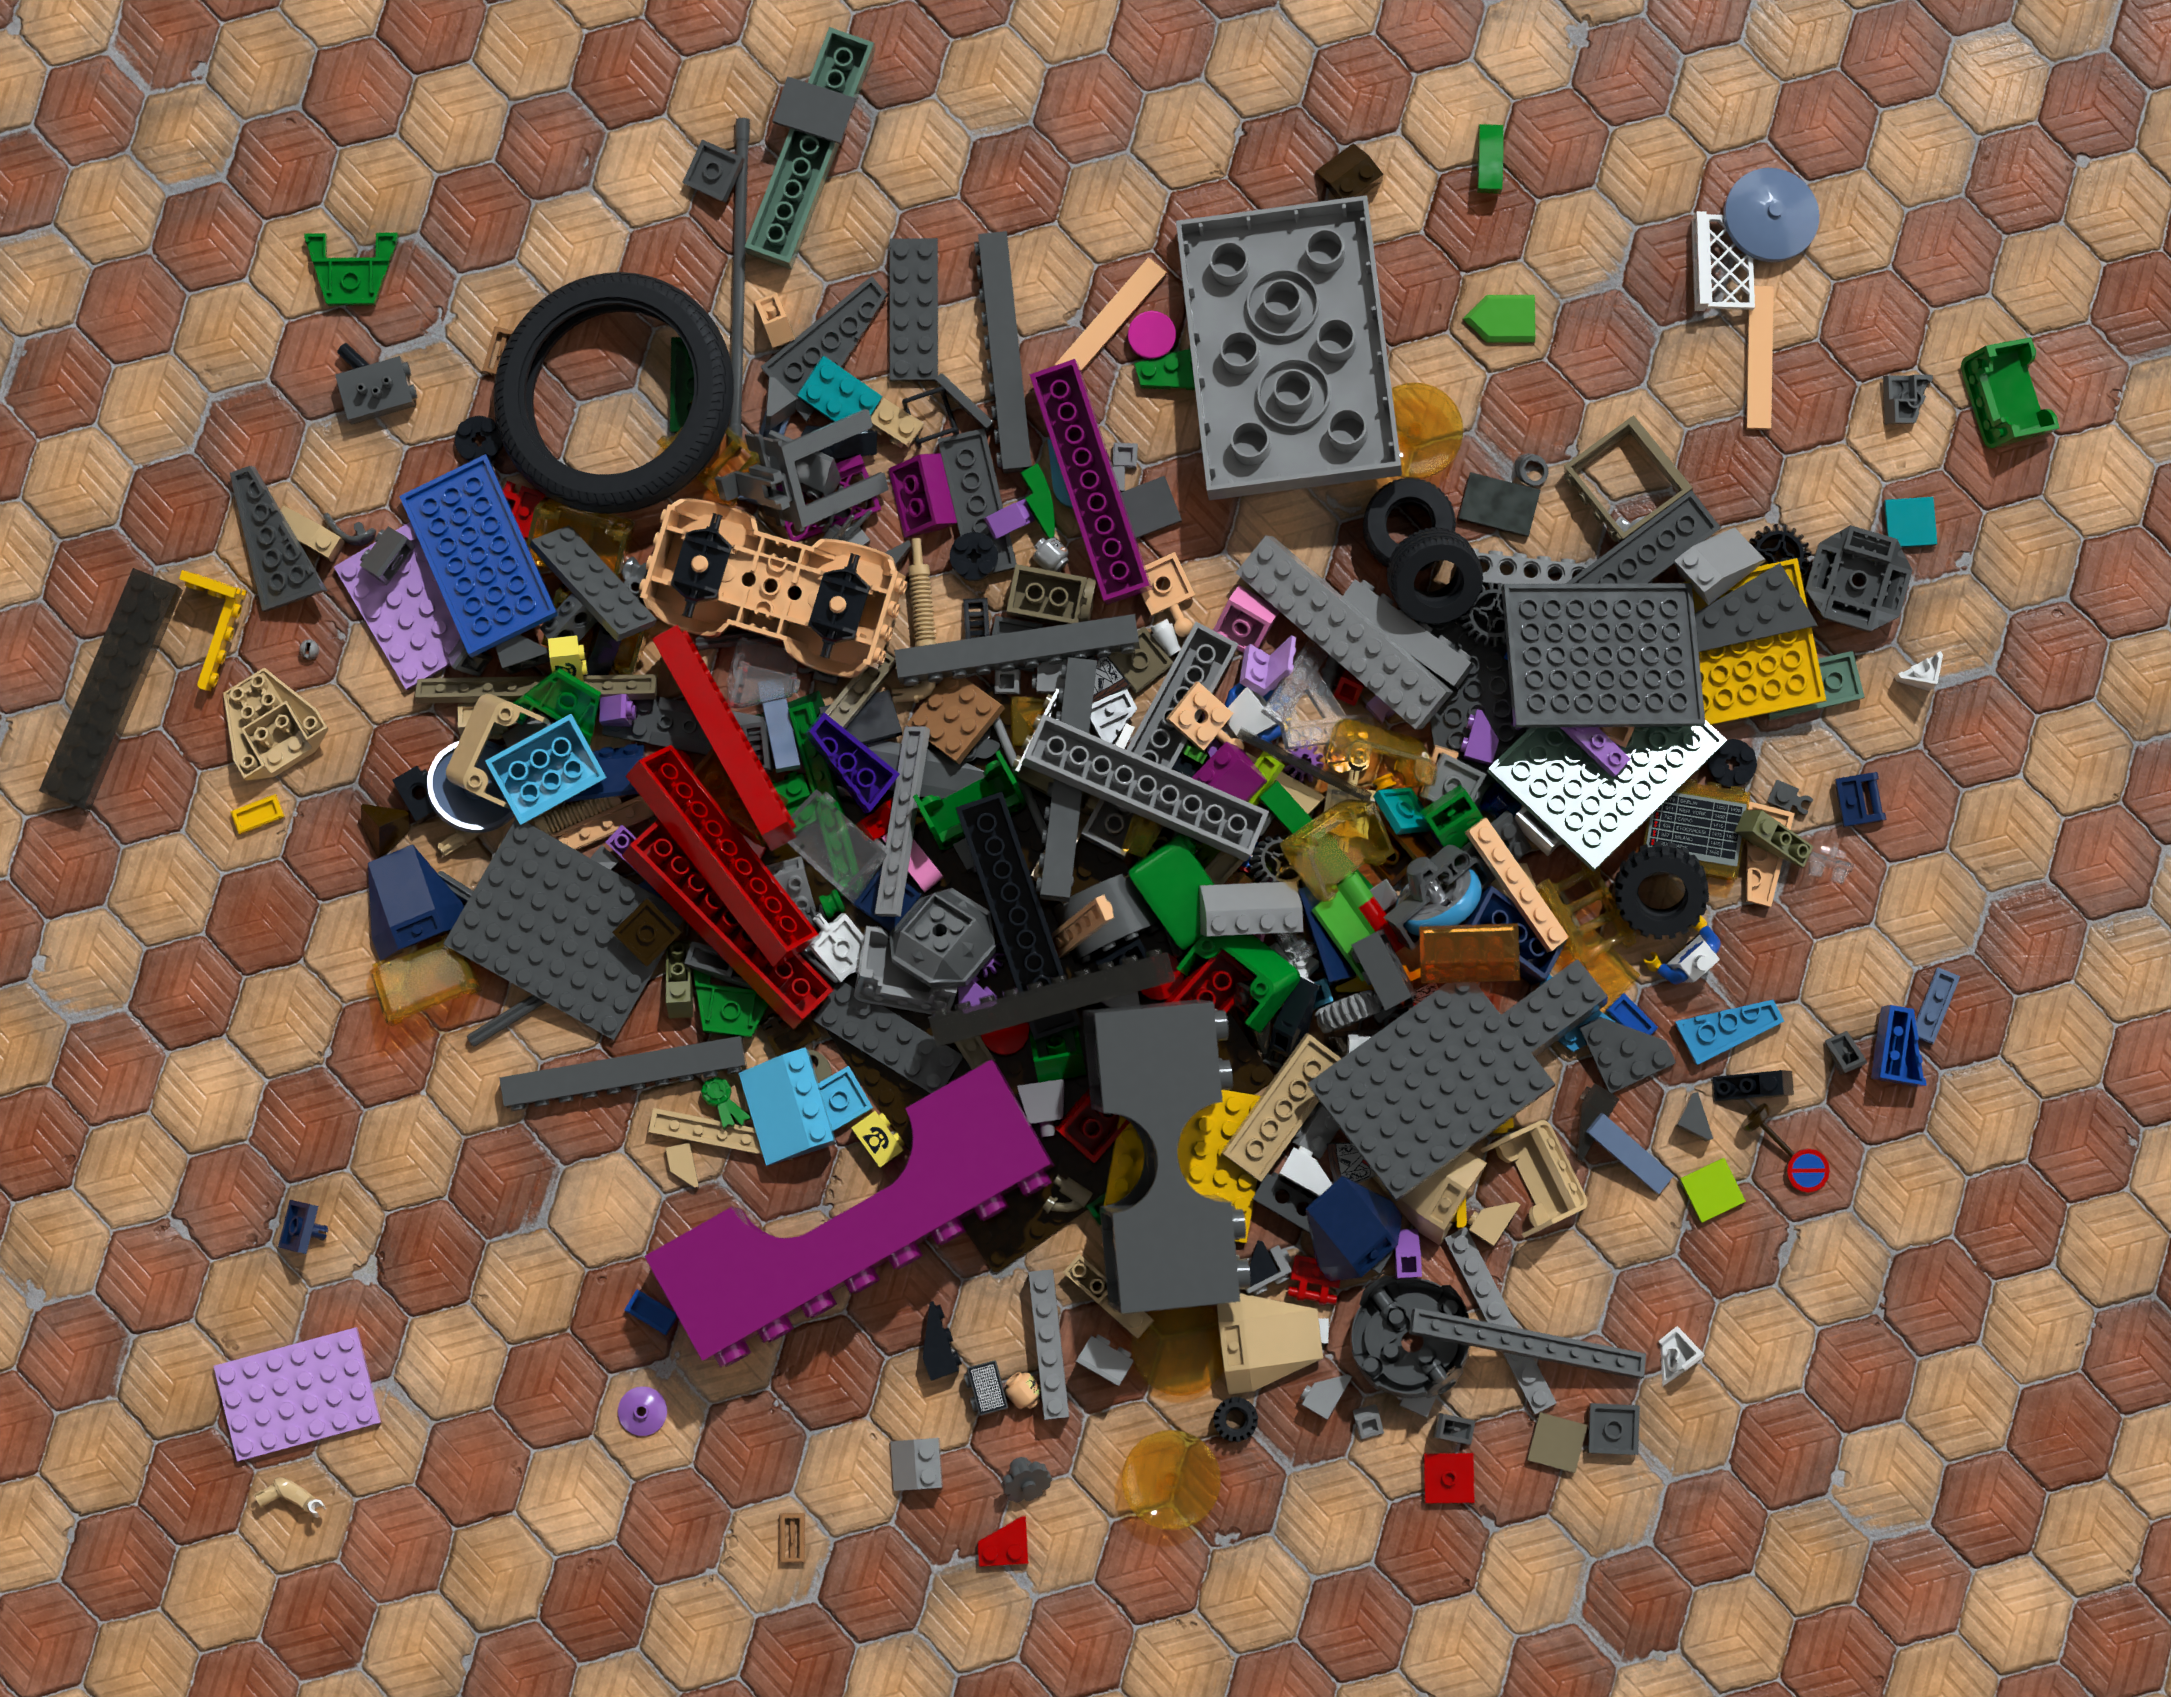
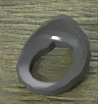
M1527 453L1520 455L1515 461L1516 475L1524 484L1533 487L1539 486L1546 481L1549 471L1542 457ZM1529 461L1539 463L1543 469V475L1537 481H1533L1527 476L1525 465Z

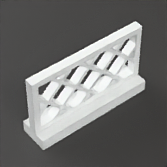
M1697 211L1691 219L1695 311H1705V309L1753 310L1755 308L1753 258L1746 254L1740 259L1732 251L1736 245L1733 243L1728 247L1720 239L1727 231L1723 215H1707L1706 212ZM1709 222H1718L1725 229L1718 235H1715L1710 230ZM1715 242L1725 250L1718 259L1710 252V247ZM1727 254L1737 262L1731 270L1720 261ZM1715 265L1726 274L1719 282L1711 275V269ZM1739 266L1747 272V278L1743 282L1732 273ZM1728 276L1738 285L1732 293L1721 285ZM1716 288L1727 297L1723 302H1712V292ZM1741 288L1748 295V303H1740L1733 295Z

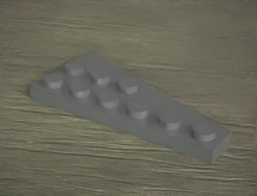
M872 276L761 366V369L768 377L777 379L797 398L796 410L806 422L809 421L816 409L796 396L822 356L827 357L841 368L843 367L887 297V293Z
M247 466L231 472V481L262 611L268 612L327 591L255 466Z
M1781 563L1695 613L1698 652L1818 626Z

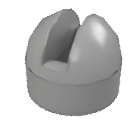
M305 640L301 643L299 651L305 659L312 660L319 655L320 648L315 641ZM308 643H311V644H310L309 655H307V654H306L307 644H308Z

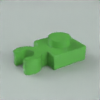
M1193 743L1191 746L1185 744L1181 752L1202 764L1205 763L1208 755L1204 754V751L1199 750Z

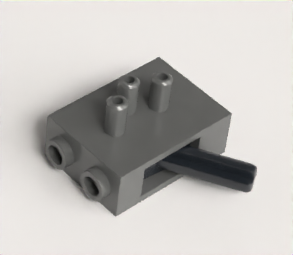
M344 343L337 350L338 355L353 368V370L335 374L347 420L351 425L416 406L414 399L418 398L414 384L410 385L408 376H411V370L408 362H404L398 356L369 364L348 343Z

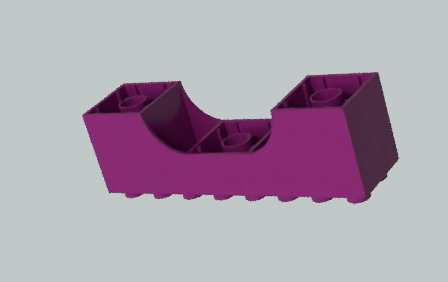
M991 1059L905 1108L912 1126L913 1145L909 1161L900 1177L892 1185L804 1235L792 1238L772 1236L754 1225L742 1209L730 1207L645 1255L648 1264L702 1361L716 1359L720 1368L736 1363L752 1353L746 1341L759 1335L763 1343H770L795 1329L789 1319L790 1316L803 1310L807 1319L817 1317L837 1305L832 1293L846 1285L850 1294H857L880 1281L875 1271V1268L889 1261L893 1269L897 1268L899 1270L923 1256L918 1244L926 1239L933 1237L936 1244L941 1246L966 1232L960 1221L963 1218L976 1212L980 1220L986 1221L1009 1207L1003 1197L1019 1187L1022 1194L1028 1197L1052 1183L1046 1171L1055 1166L997 1063Z

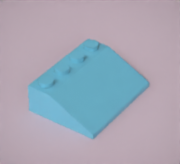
M572 714L485 760L520 825L606 779L601 766Z
M806 1047L780 1055L739 1073L766 1166L837 1144L812 1060Z

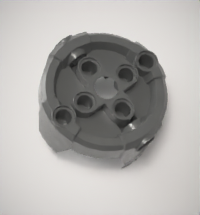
M1385 1272L1375 1276L1374 1279L1385 1274ZM1385 1275L1371 1283L1362 1293L1359 1303L1360 1307L1355 1315L1351 1334L1352 1354L1356 1366L1365 1380L1378 1391L1382 1390L1402 1398H1430L1451 1389L1463 1374V1368L1467 1363L1471 1346L1423 1337L1422 1348L1417 1352H1408L1402 1347L1401 1340L1403 1335L1410 1331L1411 1311L1414 1308L1469 1318L1466 1305L1457 1291L1451 1285L1441 1286L1435 1282L1420 1278L1396 1279ZM1371 1280L1368 1281V1282L1362 1287V1289H1363L1365 1286H1367V1285L1371 1282Z

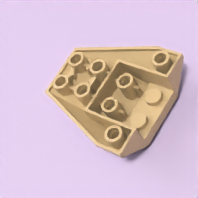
M265 667L223 693L233 760L245 780L271 778L279 775L316 752L329 730L315 707Z
M1465 1151L1397 1202L1377 1176L1373 1177V1179L1410 1223L1418 1229L1419 1233L1441 1245L1452 1226L1450 1222L1469 1189L1476 1184L1487 1163L1469 1151Z
M1239 1293L1240 1302L1217 1304L1228 1394L1253 1392L1323 1359L1318 1311L1316 1308Z

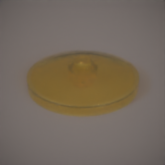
M1406 383L1393 387L1392 396L1402 476L1398 477L1424 479L1440 473L1455 459L1462 443L1463 422L1457 406L1446 393L1428 384Z
M1202 1305L1145 1312L1154 1321L1138 1339L1133 1335L1131 1347L1135 1366L1149 1385L1169 1395L1187 1396L1205 1390L1220 1377L1224 1371L1218 1314L1211 1307Z
M1179 1430L1159 1431L1142 1439L1129 1453L1122 1472L1123 1492L1132 1511L1151 1526L1168 1530L1186 1528L1203 1519L1213 1508L1221 1486L1220 1468L1211 1449L1196 1436Z

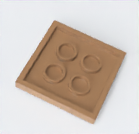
M946 677L936 686L906 725L908 727L926 726L929 728L928 742L960 764L1005 708L966 678L953 679L952 677Z

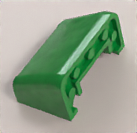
M2031 337L1986 345L1964 357L1961 362L1962 375L1984 444L1990 449L2051 433L2060 428L2057 416L2051 409H2040L2027 367L2034 362L2036 356V349Z
M1179 833L1139 860L1129 870V875L1176 944L1182 950H1186L1203 936L1201 935L1199 885L1215 884L1194 856L1196 852L1195 847L1197 846L1195 840Z

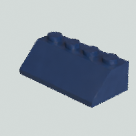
M629 744L622 748L613 749L612 747H605L592 751L606 779L564 802L639 794L626 778V775L638 760L646 757L644 745Z
M1326 883L1304 887L1298 889L1303 914L1324 977L1327 979L1330 987L1352 980L1357 975L1312 912V909L1332 890V888L1328 889Z
M1493 886L1488 887L1481 895L1475 910L1460 923L1457 929L1459 933L1531 985L1547 980L1567 941L1565 940L1553 951L1547 952L1512 900Z

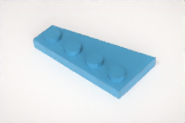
M1774 1000L1678 1020L1674 1023L1697 1066L1784 1022V1019Z

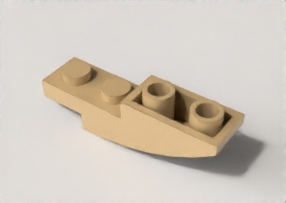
M1080 1254L1063 1271L1066 1276L1137 1339L1154 1321L1144 1311L1121 1314L1109 1306L1106 1277Z

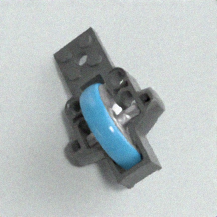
M1505 811L1491 823L1499 837L1505 840L1506 847L1516 861L1532 849L1510 812ZM1471 841L1461 849L1452 844L1447 845L1431 859L1419 857L1408 865V884L1401 891L1396 907L1383 918L1389 923L1398 938V942L1411 951L1428 936L1442 934L1452 942L1459 941L1465 937L1457 931L1460 923L1475 910L1481 895L1488 889L1496 877ZM1472 865H1474V867H1475V869L1477 870L1478 874H1476V873L1470 868Z

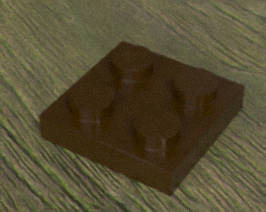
M646 898L612 933L647 967L682 932Z

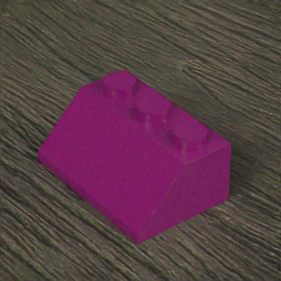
M919 454L889 468L904 538L939 531L957 523L941 454Z
M1227 741L1192 777L1246 802L1267 782V779L1243 749Z

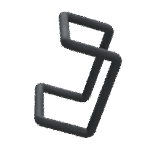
M938 387L905 398L902 401L905 412L911 415L908 402L940 392L952 428L920 439L917 435L915 442L918 449L922 448L921 443L953 432L955 435L959 434V429L944 387Z

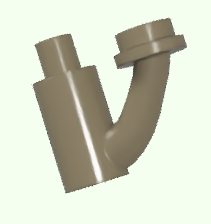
M1058 1175L1053 1183L1061 1188L1060 1192L1072 1199V1201L1057 1203L1058 1198L1050 1196L1043 1209L1046 1210L1047 1214L1050 1211H1076L1085 1207L1093 1193L1068 1177L1066 1180Z

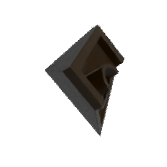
M368 804L361 805V825L377 858L387 855L409 832L410 811Z

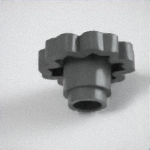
M1019 1457L1010 1463V1474L1003 1477L1001 1486L1008 1500L1016 1503L1024 1499L1031 1501L1040 1497L1043 1494L1042 1490L1050 1487L1052 1477L1045 1464L1039 1462L1032 1463L1026 1457Z

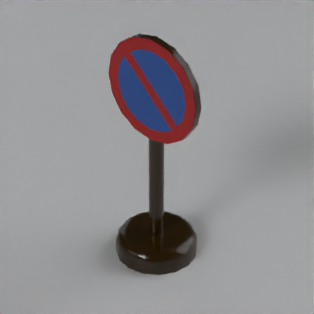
M1763 1103L1754 1109L1743 1121L1741 1127L1746 1132H1752L1760 1126L1791 1157L1788 1161L1786 1172L1788 1180L1794 1188L1808 1193L1822 1188L1827 1182L1830 1173L1829 1163L1825 1156L1817 1150L1808 1148L1794 1153L1765 1123L1771 1112L1769 1106Z

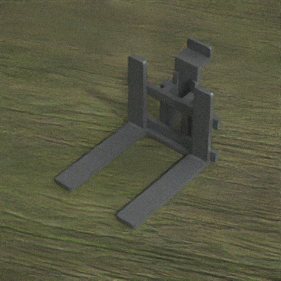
M861 410L789 442H783L777 438L763 437L761 434L749 433L745 435L749 451L758 453L761 465L756 464L749 467L750 473L734 471L723 477H715L719 498L726 501L739 496L755 499L758 504L763 505L766 516L775 518L777 526L782 527L786 525L785 521L794 523L796 531L802 532L806 526L888 491L885 473L879 472L805 505L795 467L796 460L872 428L873 424L869 410ZM768 456L777 458L780 470L771 468ZM781 482L783 491L776 490L775 485Z

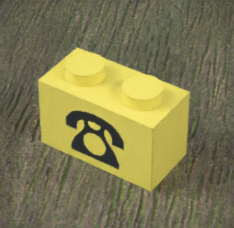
M577 635L548 639L552 673L561 668L584 682L583 675L588 674L586 660H582L585 659L584 645H579Z
M874 1111L854 1125L852 1130L877 1165L883 1168L905 1152L902 1148L905 1143L898 1133L893 1135L890 1132L888 1126L891 1123L883 1113L878 1115Z

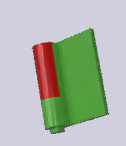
M1349 870L1338 878L1340 882L1312 909V912L1363 982L1365 979L1362 972L1365 970L1361 962L1358 964L1355 962L1351 954V950H1353L1352 944L1384 929L1395 952H1398L1404 946L1398 942L1394 931L1383 918L1387 915L1357 871L1351 873Z

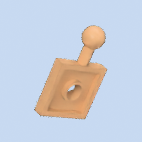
M1173 552L1145 565L1153 590L1141 593V596L1151 617L1170 609L1176 621L1174 624L1175 633L1180 637H1187L1193 624L1189 619L1184 618L1178 604L1195 597V593L1176 553ZM1159 579H1168L1170 587L1164 591L1159 590L1156 586Z
M1195 682L1166 718L1169 723L1201 751L1206 749L1214 737L1223 744L1227 741L1244 751V744L1240 739L1230 738L1222 730V727L1234 713L1200 682ZM1199 709L1205 714V719L1201 723H1198L1194 717L1195 712Z

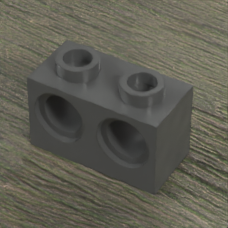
M572 593L556 610L559 616L544 622L540 630L548 639L577 635L579 642L598 620Z

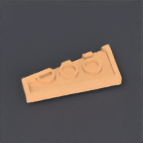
M1750 801L1746 802V810H1763L1791 830L1795 813ZM1747 840L1746 902L1770 908L1783 859L1751 844Z

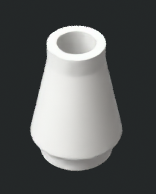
M1168 619L1150 628L1153 632L1151 635L1166 651L1168 656L1181 650L1173 624H1170Z

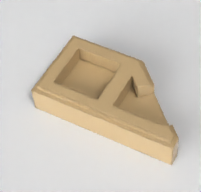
M690 1143L667 1147L666 1153L670 1172L693 1187L698 1188L699 1183Z

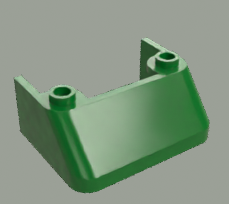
M1000 750L995 752L998 761H992L986 765L983 778L941 800L939 796L928 795L920 800L917 794L913 796L940 850L952 848L953 844L965 838L955 807L999 792L1003 793L1010 816L1025 807L1026 802L1018 783Z
M1253 934L1203 935L1176 969L1188 977L1203 958L1213 959L1224 949L1257 975L1251 984L1250 992L1252 997L1260 1004L1245 1023L1260 1033L1300 981L1299 971Z

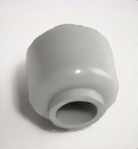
M1055 537L1047 540L1042 538L1034 546L1036 551L1033 559L1044 570L1059 572L1069 562L1067 558L1069 555L1068 550Z

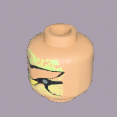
M1017 1372L1006 1381L1005 1394L1017 1408L1028 1407V1409H1031L1040 1401L1041 1386L1031 1374Z

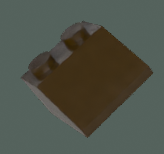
M1354 143L1315 171L1336 199L1363 196L1380 184L1384 175L1371 157Z

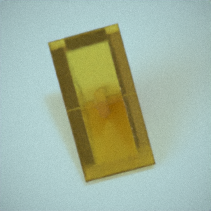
M1134 813L1121 850L1145 858L1159 835L1160 824Z

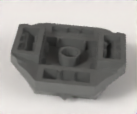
M1850 525L1817 545L1804 591L1822 619L1870 633L1899 618L1913 570L1901 549L1898 539ZM1852 577H1861L1864 585L1862 587L1855 586L1852 582Z
M953 888L919 898L889 933L893 964L931 988L954 985L956 987H967L997 951L990 911ZM941 933L945 934L943 936L937 937V935Z

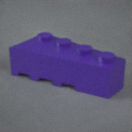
M825 712L817 717L805 733V736L864 814L871 812L900 775Z

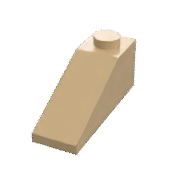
M283 505L281 512L299 543L333 563L345 541L323 526Z

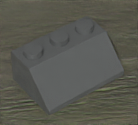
M773 430L768 435V438L781 439L783 442L793 440ZM817 451L795 461L801 490L812 500L816 501L832 494L841 481L834 458ZM768 456L771 468L780 470L777 458Z
M1384 929L1352 944L1353 950H1351V954L1357 964L1361 962L1365 970L1362 972V975L1368 985H1373L1376 991L1374 998L1380 1008L1384 1007L1387 1010L1417 994Z

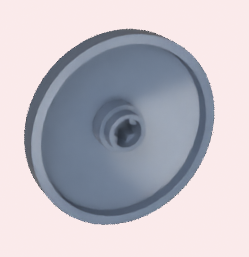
M1761 168L1741 177L1729 191L1723 210L1724 224L1733 243L1748 256L1764 262H1783L1798 256L1812 242L1819 226L1818 203L1811 189L1796 175L1778 168Z
M487 741L476 765V768L483 770L488 776V786L484 793L507 802L485 760L504 751L505 748L494 742ZM458 742L443 749L432 762L427 777V795L436 814L448 825L470 833L493 831L508 823L515 816L511 807L510 809L463 789L447 779L446 768Z

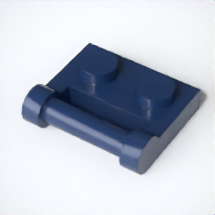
M1878 772L1836 778L1834 780L1843 827L1887 820L1886 814L1882 811L1877 780H1879ZM1863 782L1868 783L1873 810L1871 815H1867L1861 784Z

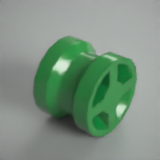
M837 889L832 890L831 894L827 896H819L828 919L833 917L834 913L846 911Z

